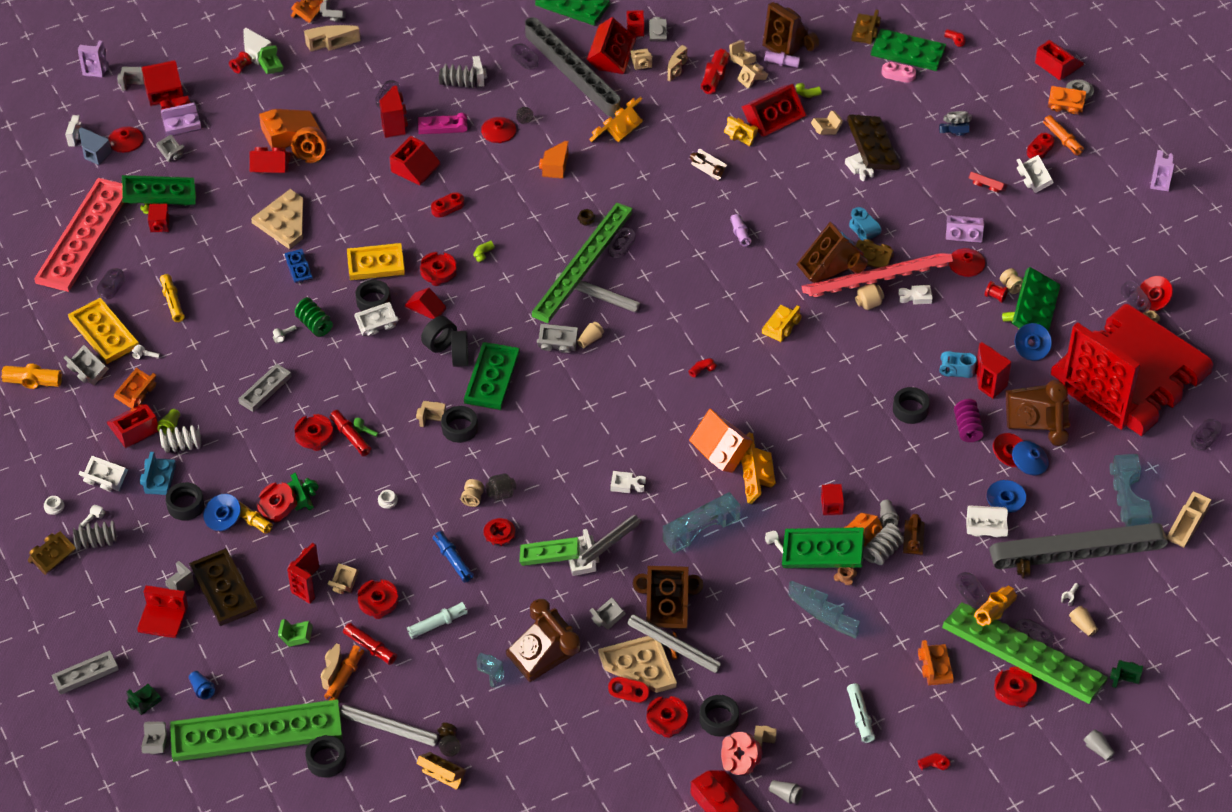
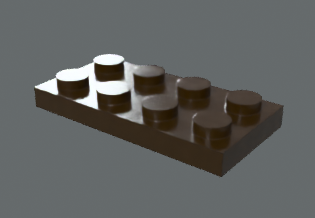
M849 114L846 120L865 167L868 169L898 171L900 163L881 117Z
M227 548L189 563L190 569L219 626L258 611Z

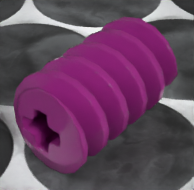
M964 399L958 402L954 407V413L961 440L968 443L980 440L984 435L982 433L983 426L981 425L982 421L976 400Z

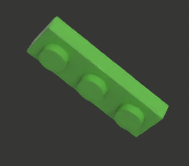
M578 537L522 544L520 546L519 562L522 566L578 559L580 540Z

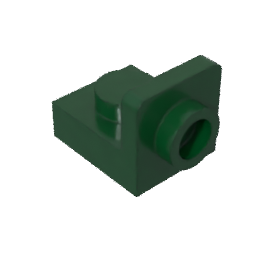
M149 684L135 693L130 689L126 691L128 696L127 704L133 711L136 709L141 715L162 701L161 696Z

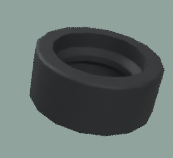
M367 280L361 283L355 291L356 303L360 311L388 302L391 303L390 288L381 280ZM373 292L384 295L382 299L375 302L362 299L365 295Z
M438 316L426 325L421 334V341L432 352H442L451 345L452 331H457V327L447 317Z
M452 331L453 367L468 366L467 331Z
M902 388L894 396L893 413L897 419L904 423H920L926 419L929 413L930 399L919 388ZM906 400H914L919 402L922 408L916 411H909L900 406V403Z
M466 406L449 408L444 412L441 419L443 435L448 440L457 443L471 440L478 431L476 413ZM455 419H466L471 422L469 427L461 430L448 426Z
M189 482L179 483L171 487L166 494L167 510L175 519L181 521L191 520L201 514L204 509L203 493L196 484ZM184 495L194 496L197 499L195 503L188 507H177L173 504L176 499Z
M725 695L708 697L700 706L699 722L702 729L713 736L731 734L739 724V707L737 703ZM714 708H724L732 714V718L725 723H715L707 718V713Z
M324 735L315 738L308 744L305 752L308 769L318 777L328 778L335 776L346 765L347 757L344 744L334 736ZM329 748L338 752V758L331 764H318L313 758L316 752L321 749Z

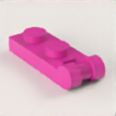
M459 113L454 116L418 117L419 134L466 132L467 115Z

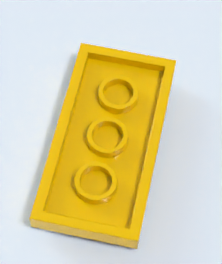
M101 298L68 314L69 320L106 364L131 352L136 345H139L134 336Z

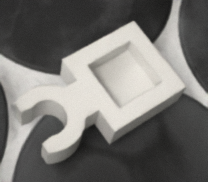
M474 56L473 67L476 72L477 87L484 86V79H487L486 69H482L480 56Z
M72 115L71 121H69L65 133L68 146L75 147L77 140L80 139L79 128L82 124L79 122L80 115Z
M860 153L845 158V164L853 174L859 173L862 181H865L866 174L873 178L874 171L865 167Z
M930 285L912 286L911 290L907 288L899 289V295H904L900 296V303H907L913 300V304H932Z
M613 471L611 491L630 493L631 489H634L637 492H644V485L639 484H646V477L637 476L633 478V473Z

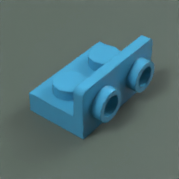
M150 452L149 458L145 459V472L140 477V484L143 485L145 494H167L176 467L175 460L159 459L155 457V452Z

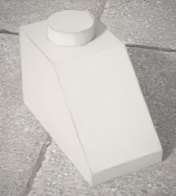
M245 28L243 29L245 52L251 57L252 62L260 65L258 61L260 49L272 46L271 41Z

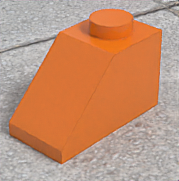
M564 141L544 152L543 159L540 158L539 169H542V177L564 178L569 155L568 141Z

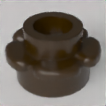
M583 209L580 211L577 219L580 221V224L587 226L594 223L595 215L592 210Z
M1021 559L1020 563L1016 564L1017 575H1021L1022 579H1024V577L1030 576L1029 560L1023 561Z
M443 722L440 728H437V732L440 733L439 737L443 740L450 741L457 737V727L450 723Z

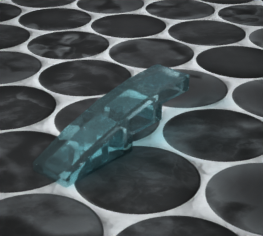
M790 581L788 595L801 608L831 628L856 639L860 627L859 620L843 615L844 608L828 602V594Z

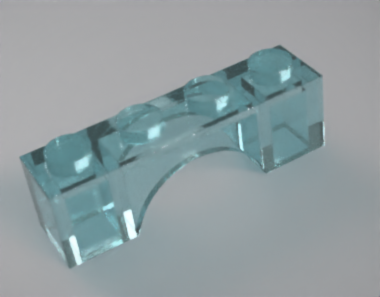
M1138 454L1114 455L1113 463H1110V474L1114 475L1113 487L1118 492L1117 505L1121 506L1120 517L1121 521L1125 523V527L1151 524L1153 518L1149 501L1136 496L1130 489L1132 484L1139 481L1141 473Z
M728 492L664 525L663 541L674 554L691 545L695 536L706 527L719 524L724 528L740 520L741 505Z

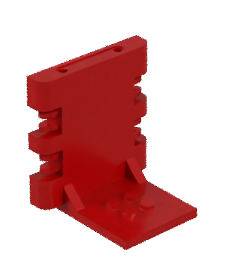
M1123 304L1107 318L1105 330L1090 331L1077 322L1072 328L1068 353L1051 368V375L1066 386L1070 396L1120 430L1127 426L1140 436H1143L1158 422V411L1161 410L1160 405L1164 406L1167 404L1171 408L1176 406L1182 399L1183 384L1191 383L1196 387L1211 374L1213 362L1207 355L1131 305Z

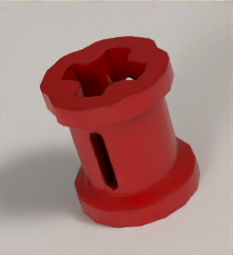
M241 51L237 58L229 61V66L235 73H240L242 68L252 63L251 57L248 53Z
M990 281L985 290V296H991L1003 303L1009 288H1003Z

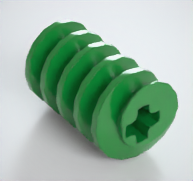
M310 297L302 299L297 304L295 316L315 336L322 337L331 330L333 322L330 321V317Z

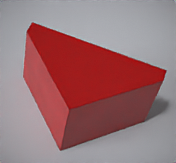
M430 287L415 292L405 304L406 308L431 319L441 316L446 310V306Z

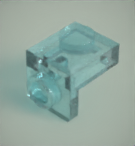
M483 653L478 655L477 670L489 675L490 686L494 688L497 682H501L504 677L503 662L492 655H485Z

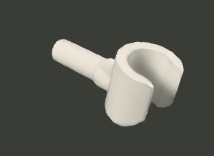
M293 325L285 330L274 329L273 339L275 343L283 342L285 339L284 335L296 330V326Z
M136 345L132 350V357L135 359H140L142 355L155 358L160 356L159 353L145 350L142 345Z
M93 505L90 509V514L81 523L82 527L86 526L94 517L103 518L105 515L103 507Z
M770 531L765 533L766 543H774L783 554V546L779 541L777 532Z
M1075 583L1069 592L1067 591L1062 594L1061 602L1068 598L1070 599L1068 606L1073 605L1074 593L1079 587L1078 583Z

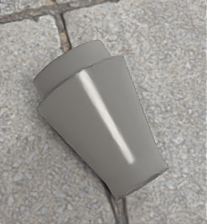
M883 500L880 503L881 525L885 527L888 523H892L897 526L899 516L890 500Z
M1094 729L1085 737L1086 746L1103 757L1105 761L1115 754V751L1111 748L1101 731L1099 732L1097 729Z
M773 780L770 784L769 792L774 793L789 804H797L802 797L803 789L795 783Z

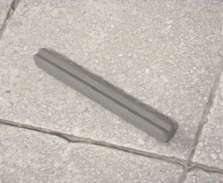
M561 273L557 274L555 281L558 279ZM582 280L575 288V290L632 312H637L640 307V303Z
M632 515L582 553L577 559L578 563L581 566L589 564L636 528L641 522L640 518L637 515Z
M635 614L630 617L628 625L714 673L719 670L721 662Z
M343 705L340 710V716L431 746H435L438 742L437 734L348 705Z

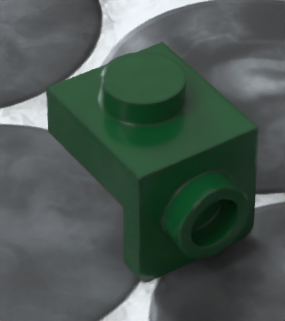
M1118 660L1117 668L1112 667L1110 679L1114 680L1112 687H1117L1118 679L1139 684L1143 666L1133 662Z

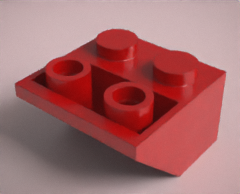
M1051 40L1037 48L1035 63L1058 80L1064 79L1084 65L1083 61Z
M176 60L141 67L150 106L158 105L162 101L171 102V99L183 97Z
M397 85L393 86L379 101L385 138L405 135V127H408L406 116L404 117L407 114L406 106L402 104L403 95L402 92H398Z
M409 136L390 156L391 172L419 186L440 165L439 159L426 143L412 136Z
M255 147L254 151H250V172L288 173L291 151H286V148L272 147V151H268V147Z
M983 342L979 343L976 361L978 389L994 399L1008 386L1012 362Z
M140 404L107 421L108 426L125 448L158 432L157 417L147 404Z

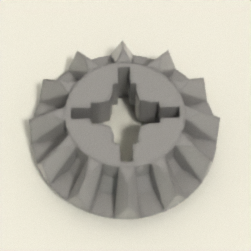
M1073 80L1066 86L1069 89L1086 91L1085 101L1088 98H1092L1094 89L1087 81Z
M953 111L944 115V121L952 124L972 120V114H968L966 111Z

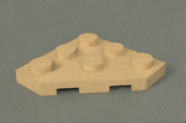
M289 189L252 217V224L288 249H291L303 239V197Z
M649 636L598 649V654L605 671L619 677L643 682L649 687V690L656 693L677 687V682L662 644Z

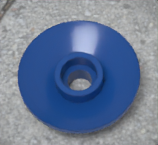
M1036 323L1022 326L1017 331L1014 340L1017 352L1023 358L1031 361L1044 358L1049 353L1052 344L1051 336L1047 329ZM1029 340L1034 342L1033 346L1028 344Z
M1022 441L1013 448V461L1022 472L1037 476L1047 470L1049 464L1048 457L1039 445L1030 441Z
M1000 480L990 485L987 490L986 497L991 507H1005L1008 509V513H1013L1025 505V490L1016 482Z
M217 495L207 503L203 514L204 521L214 531L228 530L238 521L241 514V506L233 495Z

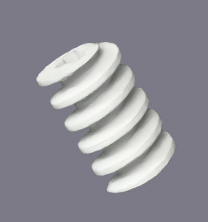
M199 424L197 430L194 429L193 425L190 426L189 431L183 426L182 432H179L178 428L175 427L174 433L171 432L170 428H167V432L164 434L162 429H160L161 447L164 448L166 453H169L170 447L174 452H177L178 446L181 451H184L186 445L189 450H192L194 444L197 449H200L201 434Z

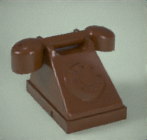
M771 2L768 4L762 44L764 47L772 52L780 54L784 52L785 55L793 56L803 45H805L808 51L818 48V36L814 32L808 33L809 29L804 26L799 14L778 3Z
M829 222L796 265L815 284V282L818 283L831 278L847 269L859 274L866 268L868 259L864 257V253L849 237L841 232L835 224Z
M1054 379L1047 385L1028 387L1026 390L1025 388L1007 390V427L1009 429L1050 430L1048 434L1049 441L1054 446L1065 445L1069 440V434L1065 429L1070 428V402L1067 397L1068 390L1061 381Z
M648 566L647 574L641 573L636 575L632 582L634 590L639 594H647L646 621L658 628L687 629L688 594L697 595L702 591L703 580L701 577L694 574L688 576L689 567Z
M536 599L530 604V616L536 620L535 623L506 650V655L529 682L580 652L579 636L574 633L573 627L569 626L559 615L556 608L550 610V603L545 599Z

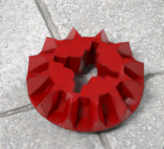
M497 518L489 521L485 525L483 532L487 542H491L493 546L500 544L502 547L504 543L509 544L510 540L514 539L515 527L509 520ZM496 530L499 532L503 531V536L500 534L496 535Z

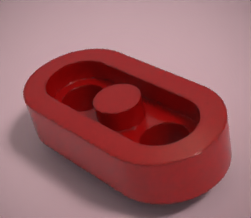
M1049 133L1039 134L1029 144L1027 156L1032 159L1039 155L1040 159H1042L1053 148L1054 137Z
M454 192L435 200L431 204L432 215L441 218L460 210L465 204L464 196L461 193Z
M614 677L608 684L609 693L619 699L642 703L650 695L649 687L640 681ZM618 684H622L623 689L620 692L616 690V686ZM638 689L643 690V694L641 696L636 695V691Z

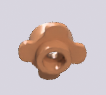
M852 567L838 568L837 574L834 575V580L837 582L841 581L847 586L852 585V580L857 576V571Z

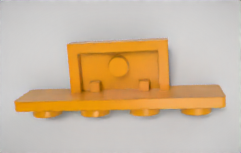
M640 96L637 100L631 99L626 104V109L620 108L615 113V118L609 117L603 123L605 126L602 128L598 126L592 132L593 136L589 140L592 142L606 130L617 142L622 140L643 122L633 110L642 100V97Z
M749 432L747 436L753 440V443L741 459V463L743 466L747 503L752 504L761 495L760 485L772 488L776 482L772 454L755 448L753 433Z

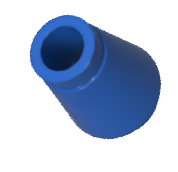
M193 671L189 675V680L198 698L207 700L214 695L215 685L199 671Z

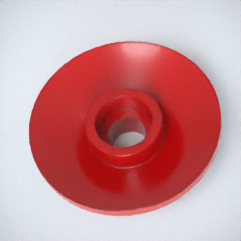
M494 117L484 122L481 127V133L490 142L504 143L515 136L516 126L508 118Z
M134 127L118 128L108 137L112 150L120 153L132 152L142 145L143 134Z
M969 248L954 251L952 253L953 261L948 262L950 269L954 273L964 277L976 276L985 268V259L982 254Z
M1162 276L1150 277L1138 289V303L1147 311L1161 310L1171 301L1173 287L1170 281Z
M1011 433L999 434L993 442V451L1002 463L1010 467H1017L1012 458V451L1015 445L1023 440Z

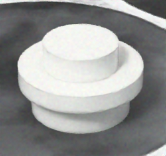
M384 490L378 496V504L385 509L394 507L398 502L397 495L391 490Z
M58 496L48 497L44 503L45 511L51 515L60 513L64 509L63 500Z

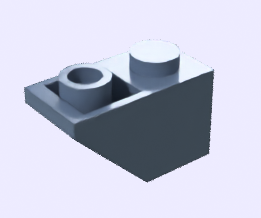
M79 128L84 158L99 165L112 152L109 139L95 134L91 130Z

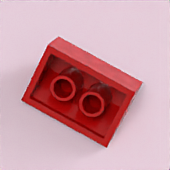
M612 17L598 26L587 60L600 71L623 74L625 73L636 38Z
M793 84L784 85L741 106L748 123L751 126L757 127V132L762 137L806 116Z
M708 770L691 781V795L705 812H760L726 771Z

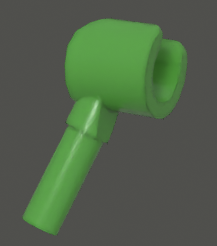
M355 418L353 427L358 433L363 431L377 437L378 432L364 426L365 421L363 419Z

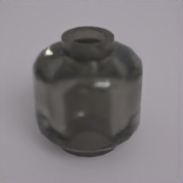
M506 473L491 476L486 483L487 494L495 501L511 498L516 489L514 478H510Z

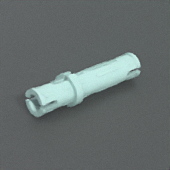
M460 602V604L447 610L444 608L440 613L407 627L411 639H414L445 623L450 624L452 620L468 614L464 603Z
M856 683L851 684L847 687V691L856 717L855 725L859 728L862 742L869 743L875 739L871 727L872 719L867 713L860 685Z

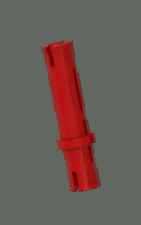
M334 410L329 417L337 425L338 431L347 437L361 456H367L372 448L354 429L352 422L347 420L340 410Z
M348 623L344 627L343 634L365 647L374 657H379L388 665H392L396 661L397 654L385 647L383 642L376 641L352 623Z

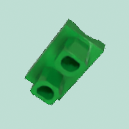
M293 473L290 475L292 481L288 485L294 490L295 494L298 493L296 496L297 506L294 509L297 511L305 506L308 510L313 509L314 506L310 496H314L319 488L317 481L310 480L309 478H306L304 481L299 480L297 474Z

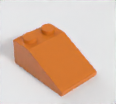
M273 109L259 114L261 129L271 148L291 146L294 135L304 127H315L320 130L310 111Z
M709 408L689 439L710 462L722 471L730 473L734 472L753 443L751 438L711 408Z

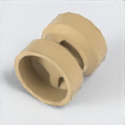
M1014 268L1004 271L1000 276V281L1009 288L1008 291L1011 294L1020 292L1023 279L1018 277L1017 271Z
M469 479L465 483V491L461 495V501L467 506L476 507L480 503V495L484 491V485L478 480Z

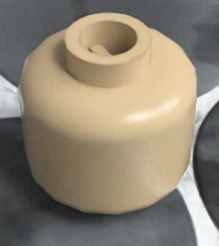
M874 283L867 284L858 288L855 300L859 307L862 306L865 310H870L881 305L884 294L879 285L876 286Z

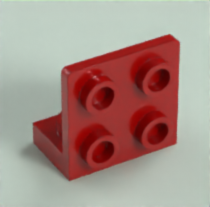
M311 543L308 548H304L301 555L295 561H292L287 568L291 593L309 604L315 599L312 575L319 569L317 547L314 543Z
M146 585L143 591L146 606L137 631L139 633L177 638L188 607L185 591Z

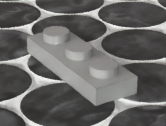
M276 364L238 398L239 404L254 412L292 377L291 372Z
M107 651L52 675V678L61 695L118 671V666L111 652Z

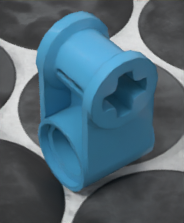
M856 207L851 211L852 219L849 222V226L862 241L864 239L870 240L881 234L879 223L864 208Z
M946 351L941 354L942 365L939 368V372L942 375L970 378L975 375L977 359L972 353Z

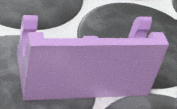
M1157 151L1150 189L1169 190L1174 168L1172 153L1169 154L1168 159L1163 158V151Z

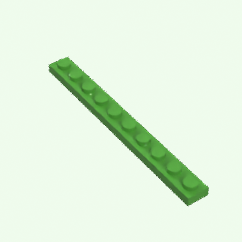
M616 202L532 311L533 318L546 323L551 321L632 215L633 208Z

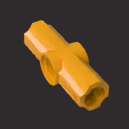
M32 363L27 364L26 367L3 366L1 378L2 382L20 383L29 389H35L38 385L59 387L62 382L61 370L42 369L39 365Z
M1008 585L1007 587H1002L997 592H992L989 599L975 612L974 617L977 623L982 626L990 625L995 619H1000L1003 612L1017 598L1014 588Z

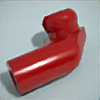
M707 358L698 361L688 372L690 376L695 378L704 368L713 371L717 364L714 362V359Z

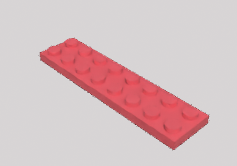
M101 178L96 180L34 278L36 284L67 292L70 291L124 204L122 203V183Z
M938 253L862 271L859 274L853 273L818 283L815 282V284L802 285V291L809 294V296L818 297L824 295V291L834 293L842 291L841 287H849L851 289L859 287V283L873 284L877 283V279L890 280L894 279L895 275L907 276L913 274L912 271H928L930 266L937 268L948 266L947 262L953 261L952 254Z

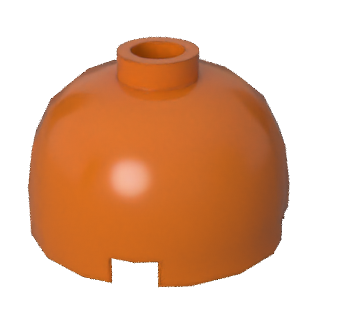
M304 127L298 130L291 141V149L298 159L306 160V163L319 161L326 152L327 139L323 132L315 127Z

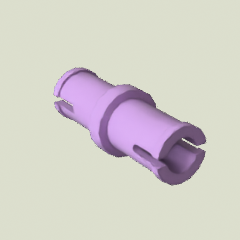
M766 50L764 61L777 63L779 66L787 65L798 68L800 57L785 55L784 52L780 54Z
M732 215L730 221L742 247L750 245L751 239L747 233L748 228L743 223L741 215Z

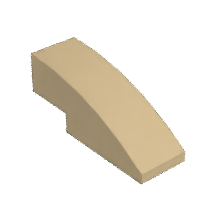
M333 25L304 31L306 45L310 52L327 47L330 51L360 41L358 26Z
M1193 491L1168 533L1167 540L1185 548L1210 508L1211 499Z

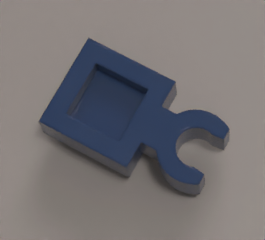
M969 122L939 124V133L952 132L957 136H963L969 133L970 130Z

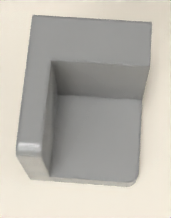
M178 561L176 563L178 572L167 579L165 583L169 589L185 591L186 593L195 586L192 572Z

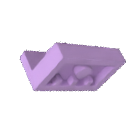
M99 41L97 46L79 45L78 53L83 76L103 78L105 71H108L109 68L103 41Z
M195 103L161 110L167 136L201 129Z
M947 215L946 240L981 243L984 228L983 218Z

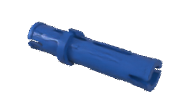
M443 531L437 532L433 536V540L441 549L440 553L449 560L462 581L465 583L469 582L470 578L468 576L473 578L474 574L455 550L456 546L450 543L445 536V533Z

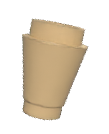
M595 321L589 323L577 339V343L582 348H585L600 339L604 329Z
M1079 606L1069 614L1071 622L1087 634L1088 637L1098 631L1087 608Z

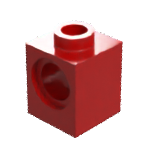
M643 10L627 11V30L634 37H644Z
M149 204L148 224L150 232H168L170 219L168 205Z
M842 484L822 485L821 503L823 515H843Z

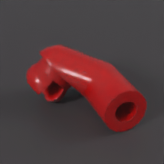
M946 29L945 38L952 39L958 47L965 44V38L962 33Z
M933 753L918 760L921 770L930 766L946 770L951 764L949 758L938 753Z

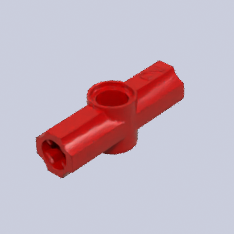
M720 48L718 51H715L711 62L707 63L705 76L701 83V89L707 94L715 92L719 81H722L724 78L726 65L730 58V54L725 49Z

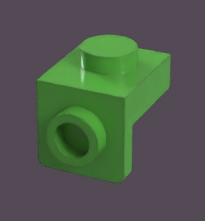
M276 45L260 49L258 61L266 74L282 72L283 65L276 55Z
M283 619L280 623L278 636L289 647L309 643L313 625L309 621L291 625L286 619Z

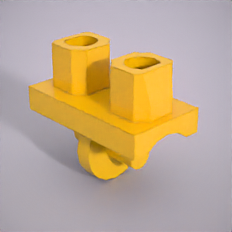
M729 116L724 133L730 135L731 140H739L750 146L753 144L758 128L745 124L740 118L736 119Z

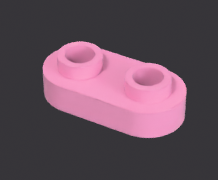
M887 62L882 66V75L887 79L912 82L916 78V70L909 65Z

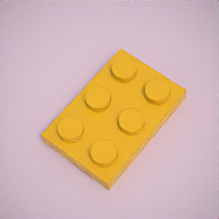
M401 243L347 249L350 280L405 275Z

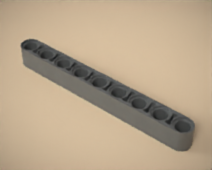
M534 17L526 19V38L607 116L616 117L615 113L620 109L619 95L539 19Z
M1160 523L999 542L991 545L989 551L994 567L996 569L1015 568L1021 559L1023 561L1029 560L1031 566L1158 550L1167 546L1168 541L1163 526Z

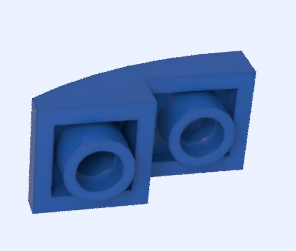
M302 249L284 253L294 283L312 279L310 268Z

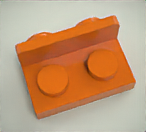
M323 0L296 1L291 8L293 10L291 17L294 18L297 14L310 23L320 12V5L323 3Z
M1051 86L1048 108L1057 112L1066 110L1071 114L1082 113L1086 91Z
M922 640L921 648H918V657L920 661L923 660L922 674L924 678H927L928 686L953 683L954 678L946 644L928 646L927 640Z

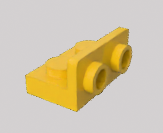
M780 305L763 326L762 334L782 342L786 336L790 335L793 326L800 322L802 316L800 314V306L797 305L792 310Z

